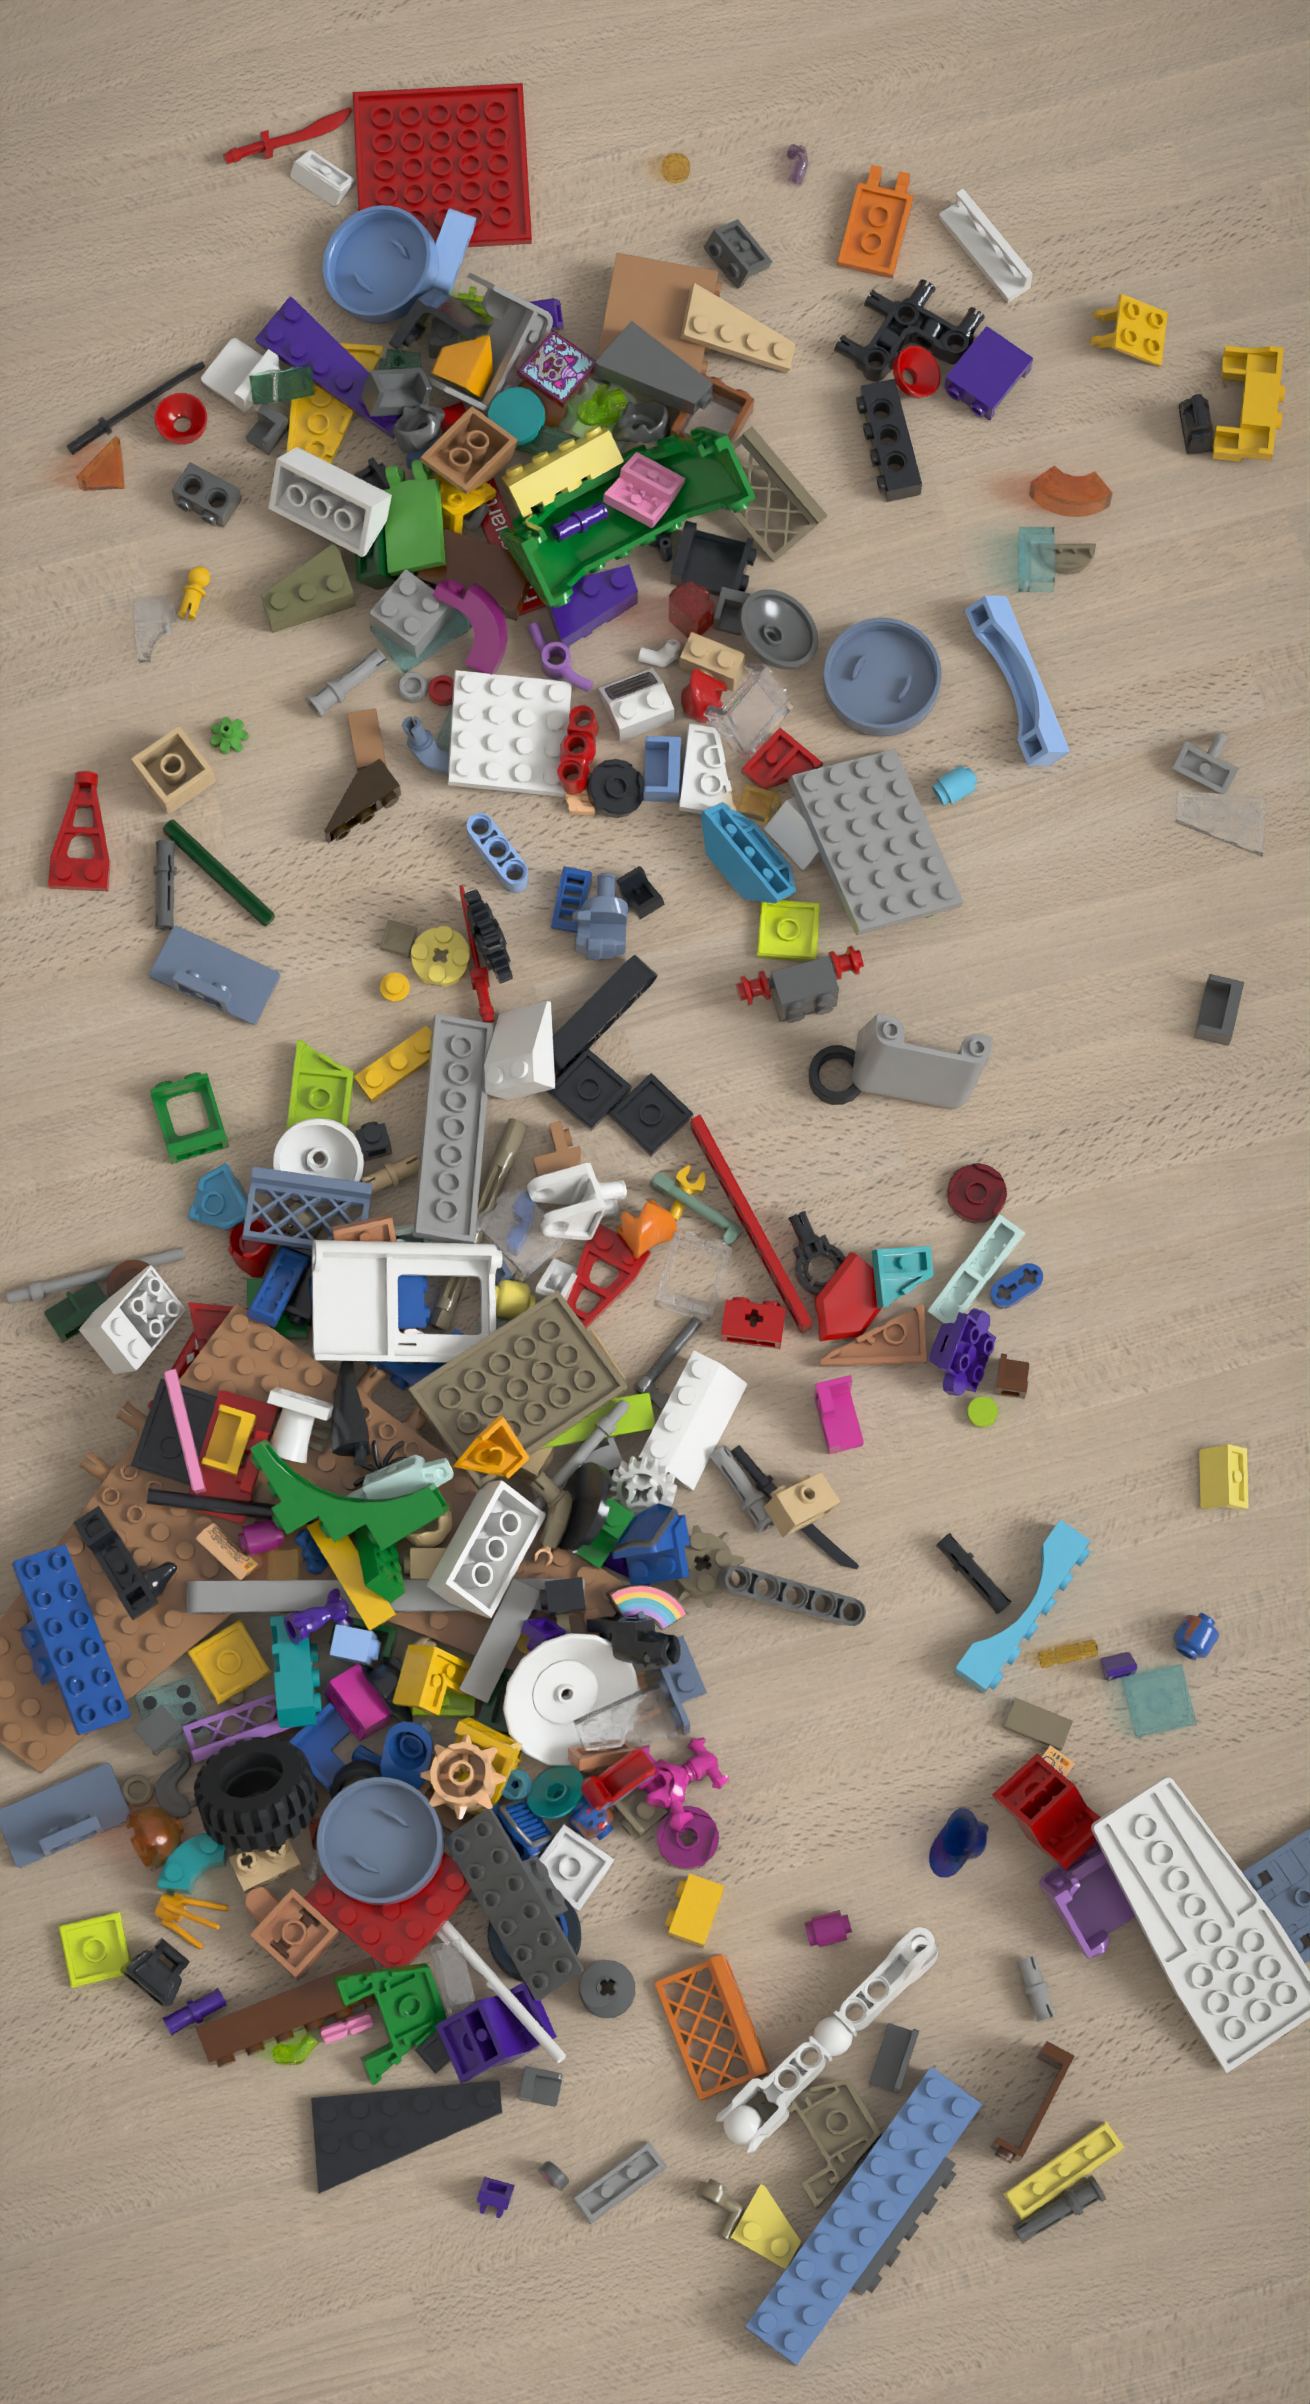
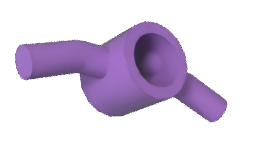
M538 622L528 625L533 642L542 653V670L544 674L555 680L565 678L570 684L588 693L592 688L593 682L576 674L571 669V656L568 647L560 642L548 644ZM555 656L564 659V662L559 665L550 664L548 661Z

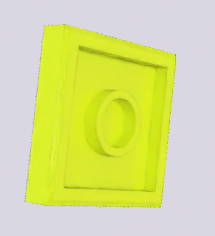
M781 900L775 904L761 902L757 958L801 962L815 960L817 956L820 903Z
M120 1912L58 1926L71 1988L125 1976L121 1973L120 1968L130 1961Z

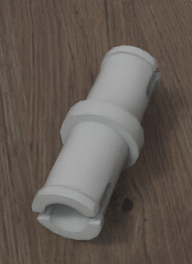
M1036 1955L1017 1961L1026 1986L1024 1992L1025 1995H1029L1037 2018L1036 2021L1056 2016L1046 1990L1049 1986L1047 1982L1043 1981L1036 1961Z

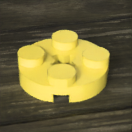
M439 926L438 928L426 930L415 940L411 948L413 970L420 980L429 985L434 984L448 987L456 984L466 975L470 963V949L467 941L460 933L448 926ZM435 952H447V961L445 963H442L440 960L437 962L433 961Z

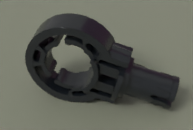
M802 1211L798 1215L795 1214L788 1218L799 1240V1246L793 1249L797 1258L795 1275L798 1283L805 1291L818 1295L821 1289L808 1284L813 1279L808 1271L811 1259L826 1257L832 1261L836 1270L839 1267L837 1260L841 1264L845 1256L837 1247L829 1243L826 1235H822L820 1238L815 1235L806 1211ZM809 1246H813L815 1253H812ZM815 1281L813 1285L823 1288L827 1282Z

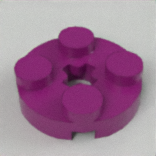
M683 1806L684 1812H691L694 1818L688 1821L681 1831H676L669 1825L673 1817L672 1812L667 1814L658 1827L657 1844L660 1854L669 1864L679 1869L691 1870L703 1867L713 1858L719 1844V1832L715 1822L706 1811L693 1806ZM687 1829L692 1830L693 1837L697 1838L696 1843H690L689 1846H684L683 1840L679 1839L680 1833L685 1834Z

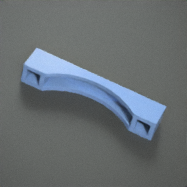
M985 595L964 610L975 636L994 657L1011 688L1018 713L1019 731L1017 740L1027 765L1050 766L1070 753V750L1007 596Z

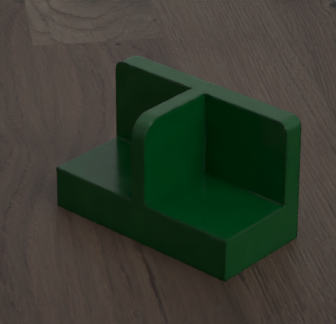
M96 1282L87 1285L74 1294H71L70 1291L66 1292V1299L45 1310L46 1318L62 1343L80 1333L79 1329L95 1309L107 1300L106 1295L103 1294Z

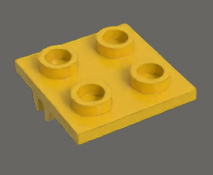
M1124 294L1118 295L1117 306L1094 311V319L1101 317V322L1117 320L1115 332L1091 337V346L1098 343L1097 348L1112 347V349L1157 367L1162 365L1168 312Z

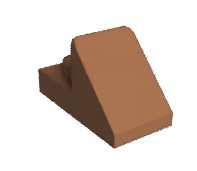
M626 1738L568 1748V1760L579 1771L593 1772L597 1770L598 1776L636 1748Z

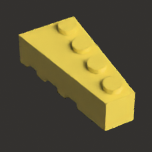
M599 425L594 426L584 432V437L574 441V438L565 440L558 445L559 449L549 454L547 451L541 452L532 457L533 462L523 467L521 464H518L506 470L507 475L501 477L516 510L523 518L532 514L531 507L546 506L555 501L554 498L559 491L566 493L577 489L582 484L581 479L584 477L587 480H592L624 462L608 428L605 426L601 428Z

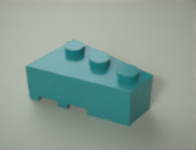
M286 1615L271 1616L270 1627L273 1637L272 1654L274 1655V1681L279 1727L317 1725L316 1712H322L320 1693H315V1687H320L319 1668L313 1667V1662H319L317 1643L311 1644L310 1633L309 1637L298 1645L293 1644L288 1637L284 1625V1617Z

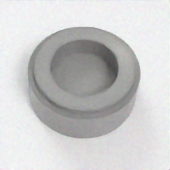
M416 672L404 674L398 682L400 697L408 703H417L423 700L427 694L426 679Z

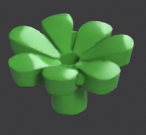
M224 717L221 720L222 725L213 724L211 726V733L215 734V736L211 738L210 743L212 747L220 745V752L222 754H228L230 747L235 752H240L243 749L240 740L246 741L249 737L245 730H241L244 724L240 719H236L231 723L228 717Z

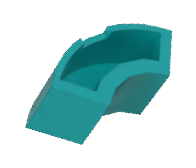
M202 1833L188 1839L175 1849L165 1862L159 1876L157 1888L160 1892L191 1895L196 1881L203 1873L213 1868L226 1867L228 1849L224 1845L221 1846L213 1841L212 1837L208 1836L207 1833Z

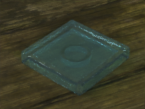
M1182 1664L1121 1678L1136 1738L1195 1726L1197 1724Z

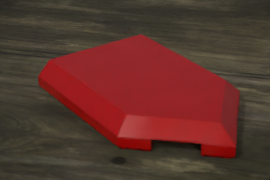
M853 1252L848 1253L814 1299L819 1323V1342L854 1338L863 1335L882 1309L877 1308L873 1268Z

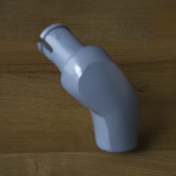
M411 716L407 717L402 723V728L408 735L407 746L427 770L448 775L449 753L439 749L432 733L423 728L417 716H414L413 719Z

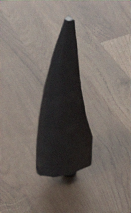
M342 1361L333 1401L331 1425L332 1453L339 1456L354 1457V1464L360 1466L367 1463L366 1456L370 1455L368 1426L356 1386L354 1361Z

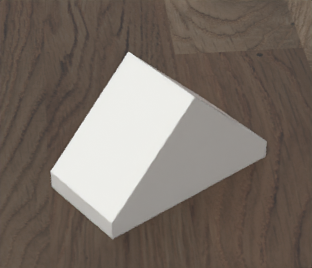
M553 1259L536 1286L535 1301L538 1303L558 1290L567 1302L577 1278V1268Z

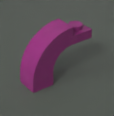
M444 579L437 585L432 596L461 611L469 619L474 630V644L465 664L480 673L494 674L503 660L508 641L507 624L500 606L493 596L477 583H474L468 590H465L464 586L458 581Z

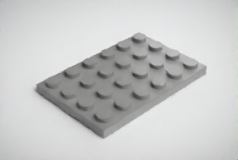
M896 749L791 775L788 780L856 936L961 907L964 903Z

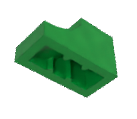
M610 1497L605 1504L610 1507L599 1534L589 1546L583 1545L574 1553L597 1570L601 1568L611 1553L613 1546L635 1516L633 1512Z

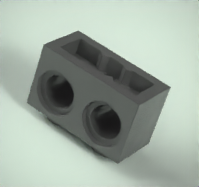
M189 462L172 489L175 504L185 512L193 511L199 514L200 518L207 524L212 526L217 524L223 528L242 501L239 488ZM191 487H197L200 489L195 494L186 493V491ZM218 500L225 502V504L219 508H214L211 506L213 502Z

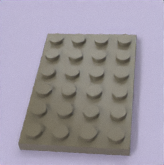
M556 1290L410 1387L407 1392L454 1458L458 1460L476 1437L499 1415L505 1418L527 1455L530 1456L628 1390V1386L564 1297ZM463 1469L477 1490L499 1477L498 1475Z

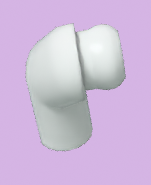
M670 639L659 651L642 647L638 661L658 667H665L679 658L681 655V644L675 639Z

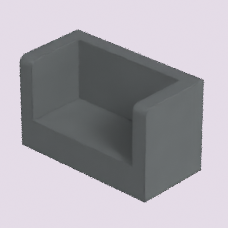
M423 368L371 370L361 393V398L370 417L402 415V408L404 406L415 408L419 404L426 405L432 387Z
M1209 974L1194 1038L1229 1046L1244 986L1243 981Z

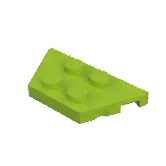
M297 1040L286 1130L294 1124L310 1118L334 1120L348 1128L354 1072L342 1064H337L324 1053H319L309 1047L302 1040Z

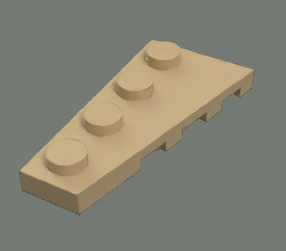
M693 283L690 287L680 339L784 373H788L791 370L796 343L698 284Z

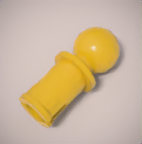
M203 566L193 567L189 571L187 578L190 585L183 587L185 594L177 614L184 619L189 608L190 612L187 618L189 621L196 620L201 599L206 596V592L202 588L206 587L210 582V573Z

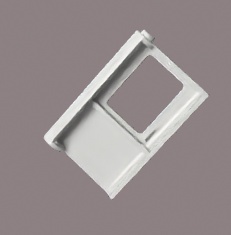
M314 1240L312 1246L314 1360L448 1363L496 1331L495 1273L497 1268L502 1267V1251L497 1250L496 1244ZM401 1275L477 1277L480 1280L481 1333L479 1335L401 1333L398 1329V1277Z

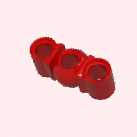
M579 705L571 710L569 714L570 723L566 729L568 735L563 738L560 744V764L557 768V775L563 790L571 795H577L585 790L587 775L590 771L588 765L593 762L596 756V736L599 732V725L594 711L586 705ZM583 720L590 721L585 726H578V724ZM584 747L581 752L572 753L575 748ZM570 774H578L573 780L566 779Z

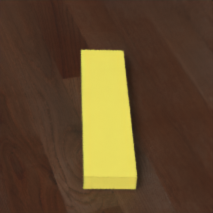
M1105 2122L1003 2195L1022 2221L1125 2147L1109 2124Z

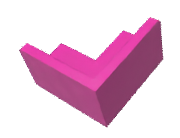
M851 1375L815 1384L814 1400L829 1454L861 1447L864 1444L851 1396L853 1382Z

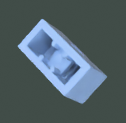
M336 1624L330 1656L335 1660L372 1666L373 1660L378 1661L381 1642L377 1640L378 1636L372 1631Z

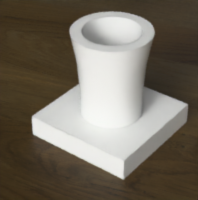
M276 1387L270 1391L267 1403L283 1408L269 1443L281 1458L306 1463L308 1444L315 1417L327 1421L332 1417L334 1406L332 1403Z

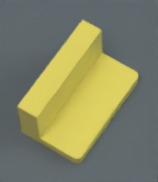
M1229 1444L1200 1449V1507L1206 1510L1219 1507L1236 1510L1248 1509L1247 1449Z

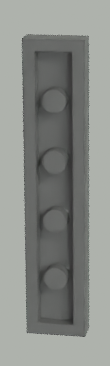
M945 2157L852 2287L859 2294L863 2295L866 2290L870 2293L875 2290L882 2280V2277L878 2275L885 2264L889 2267L892 2266L901 2253L897 2246L903 2238L909 2241L919 2228V2225L915 2223L922 2212L926 2215L929 2214L938 2201L934 2194L940 2186L946 2190L956 2176V2173L952 2171L956 2164L949 2158Z

